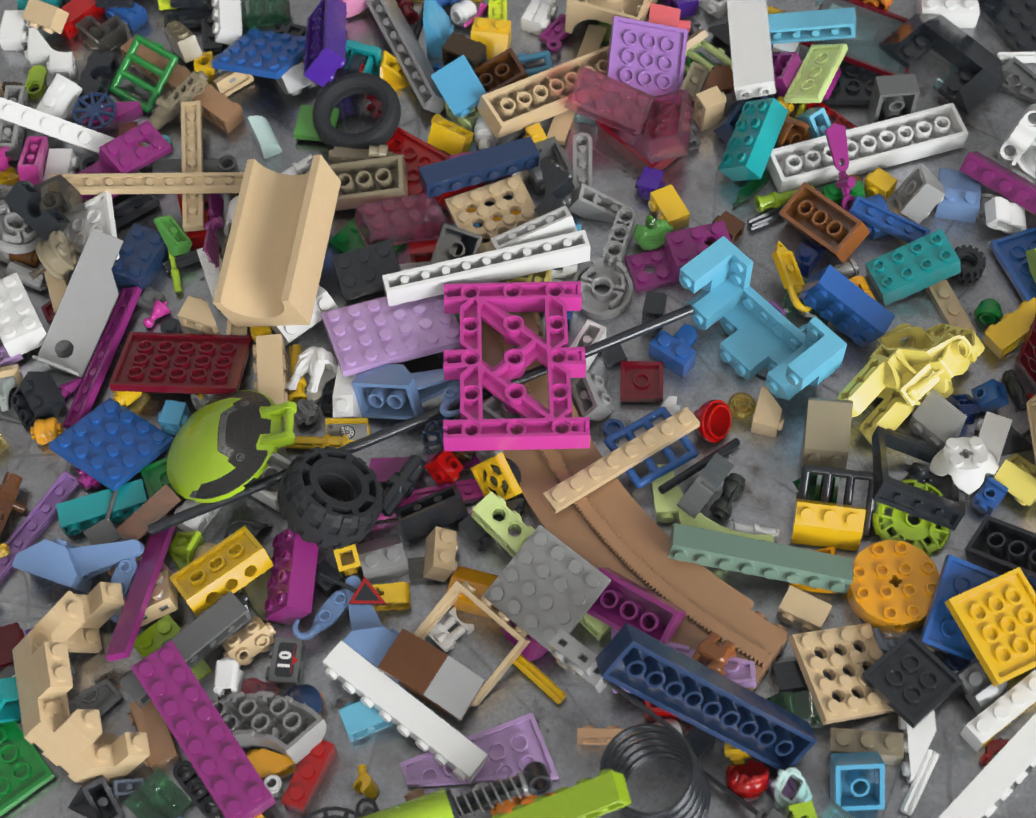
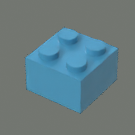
M878 751L830 754V800L835 811L885 809V763Z

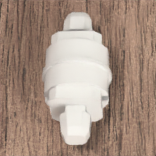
M481 114L478 115L476 125L474 126L476 146L479 147V150L496 146L498 139L495 138Z

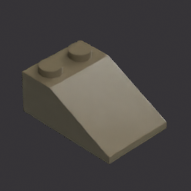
M808 397L801 446L802 466L808 464L846 469L853 401Z

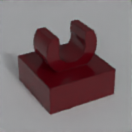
M369 95L367 99L371 103L367 105L366 110L372 112L375 109L372 116L379 118L383 111V104L376 97Z

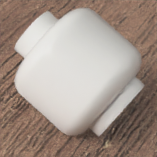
M461 0L451 7V20L458 26L463 27L464 23L478 13L477 7L470 0Z

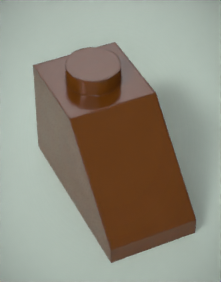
M720 64L711 68V72L707 75L700 92L717 86L720 92H723L725 95L732 93L734 81L731 66H722Z

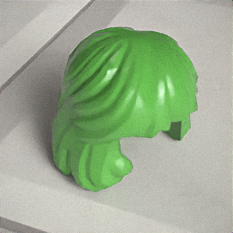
M649 215L645 218V226L636 224L633 237L644 250H656L664 244L665 234L673 232L674 228L666 220H655L652 215Z

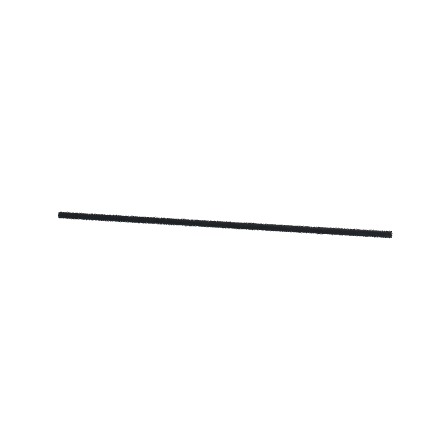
M689 304L586 346L585 358L693 315V308ZM542 364L527 370L522 377L512 379L511 382L524 384L547 374V367ZM485 388L482 389L483 400L493 395ZM460 400L458 404L450 406L448 410L454 411L459 409ZM440 406L336 449H344L355 453L441 418L443 415L439 411ZM287 468L245 485L244 490L227 499L213 503H201L148 525L151 535H154L279 484Z

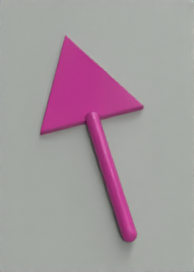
M481 2L478 13L464 23L463 27L465 28L474 21V17H482L487 11L488 5Z

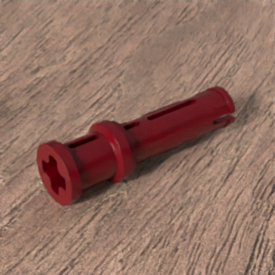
M396 0L409 25L416 23L419 15L414 11L412 1Z

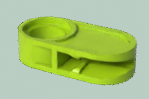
M42 65L33 66L29 70L25 83L28 96L33 100L43 97L47 87L48 73ZM34 87L39 88V90L36 92H30V90Z

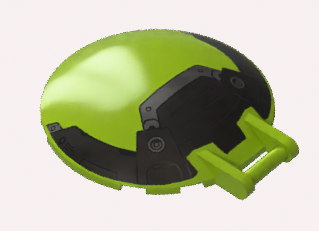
M238 390L223 394L204 404L182 425L171 444L167 458V476L173 489L186 500H194L197 503L221 501L244 490L245 484L254 477L257 479L269 466L267 461L272 453L276 454L278 448L295 442L293 425L297 404L288 401L275 405L267 395L253 390ZM285 417V426L283 432V418Z

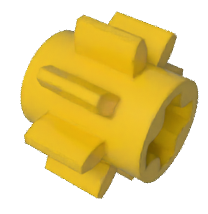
M726 742L724 743L725 756L730 758V761H733L734 764H745V760L752 757L742 750Z

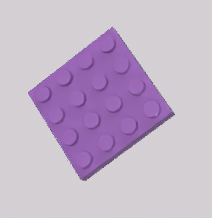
M614 16L612 18L604 93L679 105L681 103V95L678 94V91L683 82L688 29Z

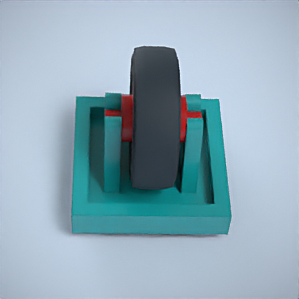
M347 40L345 44L346 74L362 72L380 77L381 48L359 43L358 41Z

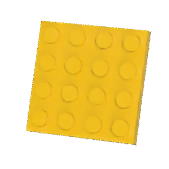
M1020 567L944 602L994 687L1036 667V593Z

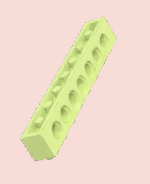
M490 492L472 508L471 517L512 557L516 555L535 531L532 526H527L522 522V517L515 510L511 511L506 506V502L501 496H496L493 492ZM501 515L504 517V520L496 521L493 516ZM517 530L520 535L516 537L511 536L509 531ZM588 613L579 621L598 641L612 628Z

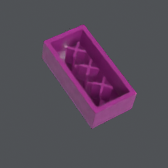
M288 527L276 535L272 542L274 551L271 561L274 566L271 567V575L267 582V589L269 590L264 609L266 610L265 619L289 626L296 619L300 620L311 613L319 547H317V544L307 543L302 540L299 534L293 533Z

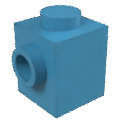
M172 400L165 401L163 410L159 411L157 418L162 431L169 435L178 433L182 425L190 417L187 403Z

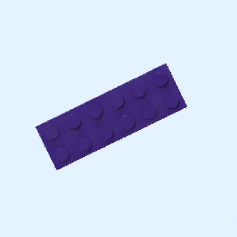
M321 0L307 19L304 76L322 87L327 82L330 83L333 80L336 70L338 68L341 69L346 62L345 44L347 40L345 35L347 32L346 3L342 0Z

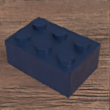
M134 223L123 239L124 242L119 251L120 258L115 260L112 272L116 285L123 288L138 286L142 290V294L155 280L164 266L163 262L169 258V253L158 231Z

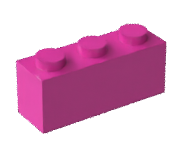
M27 136L17 165L20 181L28 180L34 187H41L49 152L47 136Z

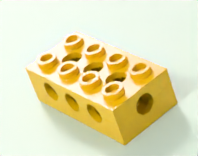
M243 526L170 576L169 579L195 616L198 617L203 610L212 607L219 597L228 594L230 591L234 594L265 573L274 564L262 545Z

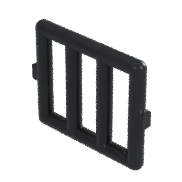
M804 465L801 472L799 492H796V499L807 500L810 474L824 475L821 502H830L833 477L846 478L843 504L852 505L855 479L869 481L862 538H869L873 523L872 515L876 511V504L878 503L872 499L873 472Z

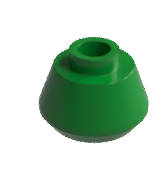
M987 298L976 307L974 317L982 324L992 325L1001 321L1003 313L1000 304L995 299Z

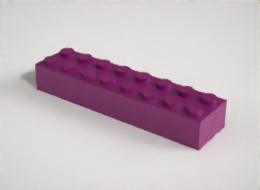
M170 641L131 667L225 818H255L277 803L173 641Z

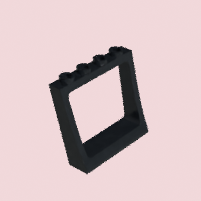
M877 426L872 435V499L955 531L965 515V492L957 488L953 480L951 500L896 480L888 474L886 447L930 464L940 449L934 448L932 444L916 441L911 436L895 433L892 429Z

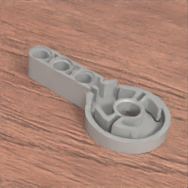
M4 200L0 201V250L11 254H24L35 250L36 244L43 241V239L38 236L32 227L25 224L23 218L12 211ZM15 222L22 227L13 228L8 223Z
M622 207L618 210L602 256L591 259V263L578 270L573 278V281H581L582 302L585 303H582L580 312L590 318L606 320L617 317L631 303L633 283L630 275L627 273V268L622 264L635 225V212L630 207ZM598 285H606L610 289L606 293H598L594 288Z

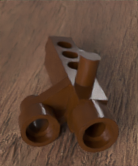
M6 472L0 485V536L11 509L22 514L26 509V505L15 501L23 478L10 472Z

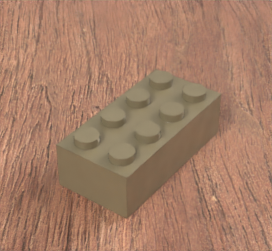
M402 155L329 165L341 181L335 211L409 201L407 165Z

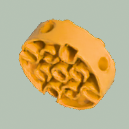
M884 540L870 544L858 553L853 562V581L846 593V597L852 612L865 623H870L873 629L879 627L882 633L903 634L914 631L924 624L940 574L935 562L922 549L905 541Z

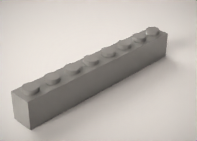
M367 0L366 3L423 109L440 114L446 107V101L430 76L435 72L395 0Z

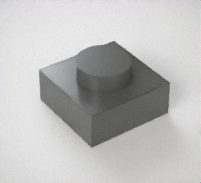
M147 287L140 295L137 305L152 312L155 299L163 303L166 298L164 294Z

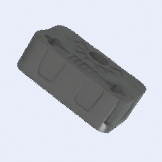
M716 452L678 502L677 506L695 519L734 465Z

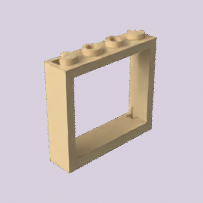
M456 580L413 634L424 640L463 593L519 641L482 686L471 704L472 706H479L531 641L526 637L528 633L518 625L514 627L509 623L510 618L503 614L501 610L499 612L495 611L491 607L493 603L484 595L480 598L474 592L476 588L468 581L463 583Z

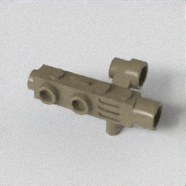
M201 70L199 72L193 71L174 91L169 90L165 95H161L156 100V104L159 106L148 118L149 122L156 129L160 130L181 111V102L191 101L195 96L204 91L205 87L209 84L207 82L208 76Z
M381 144L379 146H369V150L334 146V150H329L328 160L332 164L396 155H402L403 159H405V155L393 154V152L388 151V145Z

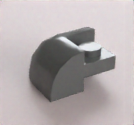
M975 657L970 661L971 664L956 675L963 681L961 686L966 692L964 694L976 714L979 715L1007 692L1009 680L994 687L979 660Z

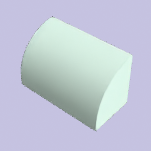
M262 116L247 117L251 132L263 158L267 159L282 153V149L267 119Z

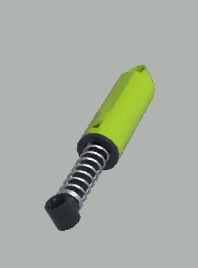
M536 761L529 763L523 772L521 770L516 772L515 777L511 778L510 775H507V779L503 781L498 778V783L495 784L489 781L488 786L483 787L479 785V789L475 791L470 788V792L467 794L461 791L458 797L452 795L448 786L360 818H460V816L466 818L468 813H472L475 816L476 811L479 809L482 812L488 806L493 809L496 803H500L503 806V801L509 799L512 802L513 797L518 796L521 799L522 794L526 797L530 796V793L534 796H543L551 790L552 781L545 765Z

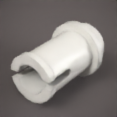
M277 775L267 776L263 781L275 799L281 797L284 789H282L280 777Z

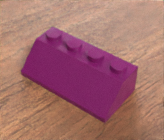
M600 567L599 571L606 575L611 582L586 613L617 631L627 623L667 645L677 632L686 611L612 569Z

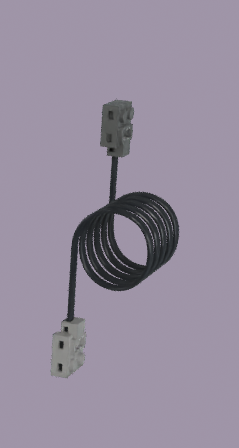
M561 628L548 644L553 650L551 654L557 659L556 662L567 671L570 670L577 679L599 694L606 685H609L662 725L638 724L618 733L608 743L602 754L600 771L613 769L615 772L624 774L625 781L627 782L629 776L638 766L654 758H674L692 767L688 787L676 803L667 809L651 813L640 812L624 806L619 808L625 818H705L711 801L709 781L756 815L754 818H787L775 808L770 813L764 808L758 811L703 770L690 743L681 732L624 689L601 677L595 659L597 655Z

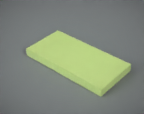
M847 44L811 45L784 96L785 103H821L848 50Z

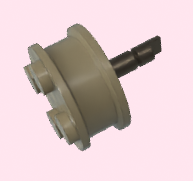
M53 231L49 234L48 240L40 241L36 244V253L42 264L29 273L34 280L47 270L54 277L66 280L70 277V272L75 270L81 256L80 246L76 242H72L62 231Z

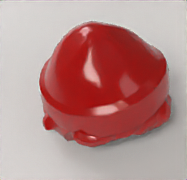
M754 759L749 760L748 764L729 765L726 768V786L743 800L754 801L769 786V768L764 766L763 762L756 763Z

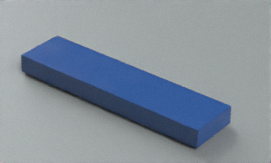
M858 195L849 210V213L859 220L907 243L926 236L931 232V230Z

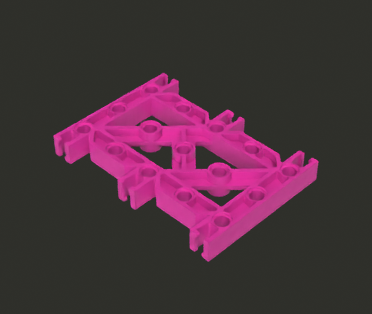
M581 281L444 284V314L460 313V349L444 350L443 367L444 380H460L461 419L443 420L444 451L590 448L589 417H572L570 378L585 377V347H568L567 311H581ZM507 312H545L546 341L527 328L521 317L510 315ZM481 319L500 332L506 343L518 346L516 349L506 351L504 359L494 367H491L482 360ZM535 360L547 367L549 410L528 395L526 388L522 384L511 382L512 379L522 377L525 374V368ZM482 387L505 403V408L508 412L518 413L523 418L483 419Z

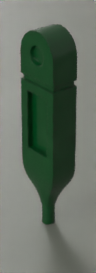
M764 170L761 179L750 180L739 191L737 200L732 206L735 208L740 203L750 201L769 182L770 172Z

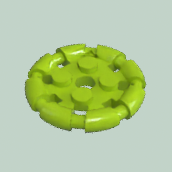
M912 479L901 480L904 483L941 497L943 496L938 489L926 482L922 484ZM877 502V509L872 515L876 536L879 535L882 541H910L912 545L922 549L929 557L934 551L938 552L944 547L951 534L949 532L950 529L943 526L937 529L935 528V523L919 517L918 524L913 525L908 521V513ZM885 509L891 510L890 516L884 515ZM890 527L892 532L896 534L893 537H891L887 532V529H889ZM926 537H929L931 543L928 545L923 540Z

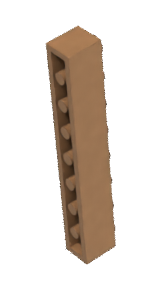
M135 36L120 47L123 58H125ZM142 44L139 45L135 53L163 70L169 62V59ZM131 61L130 65L158 83L160 76ZM176 63L164 89L174 91L191 72L184 65L181 66ZM208 84L201 94H198L191 100H200L202 116L227 134L244 121L242 107L238 103L230 101L224 93L216 91L211 84Z

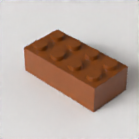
M806 182L800 186L778 213L786 223L843 264L870 233L861 220Z

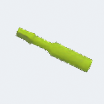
M168 250L175 293H182L183 290L179 270L176 267L175 256H172Z

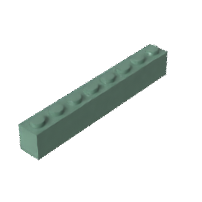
M674 523L669 537L668 558L677 561H685L701 566H710L722 570L765 577L767 579L781 580L792 584L831 590L837 593H847L853 581V558Z

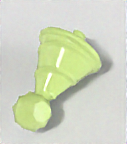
M476 110L471 117L459 118L457 125L472 132L478 115H480L479 111Z

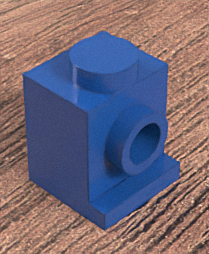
M989 476L974 496L971 505L978 512L990 516L1004 499L1009 488Z

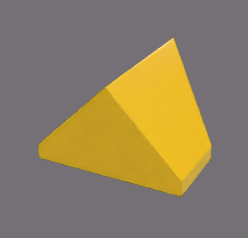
M383 51L380 77L388 82L395 92L410 86L396 57L387 51Z

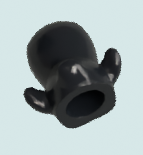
M913 462L911 465L905 464L902 467L908 473L903 480H917V482L922 484L933 481L930 470L922 464Z

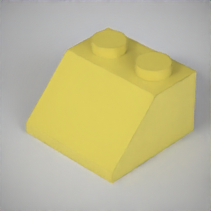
M1014 453L1004 461L993 479L1009 488L1007 492L1014 495V499L1018 503L1031 506L1036 501V465L1019 454Z

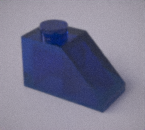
M808 240L800 243L794 253L802 278L806 280L825 252L820 246Z

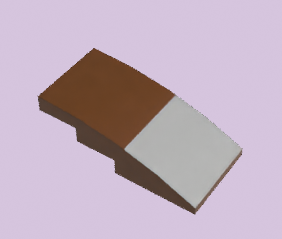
M403 628L378 666L379 671L397 680L399 685L419 695L421 700L459 721L462 720L485 683L484 679L467 667Z

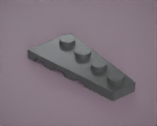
M106 678L68 700L70 715L76 709L99 710L101 716L123 696ZM22 723L17 726L23 732ZM33 743L40 750L41 753L44 752L40 747Z

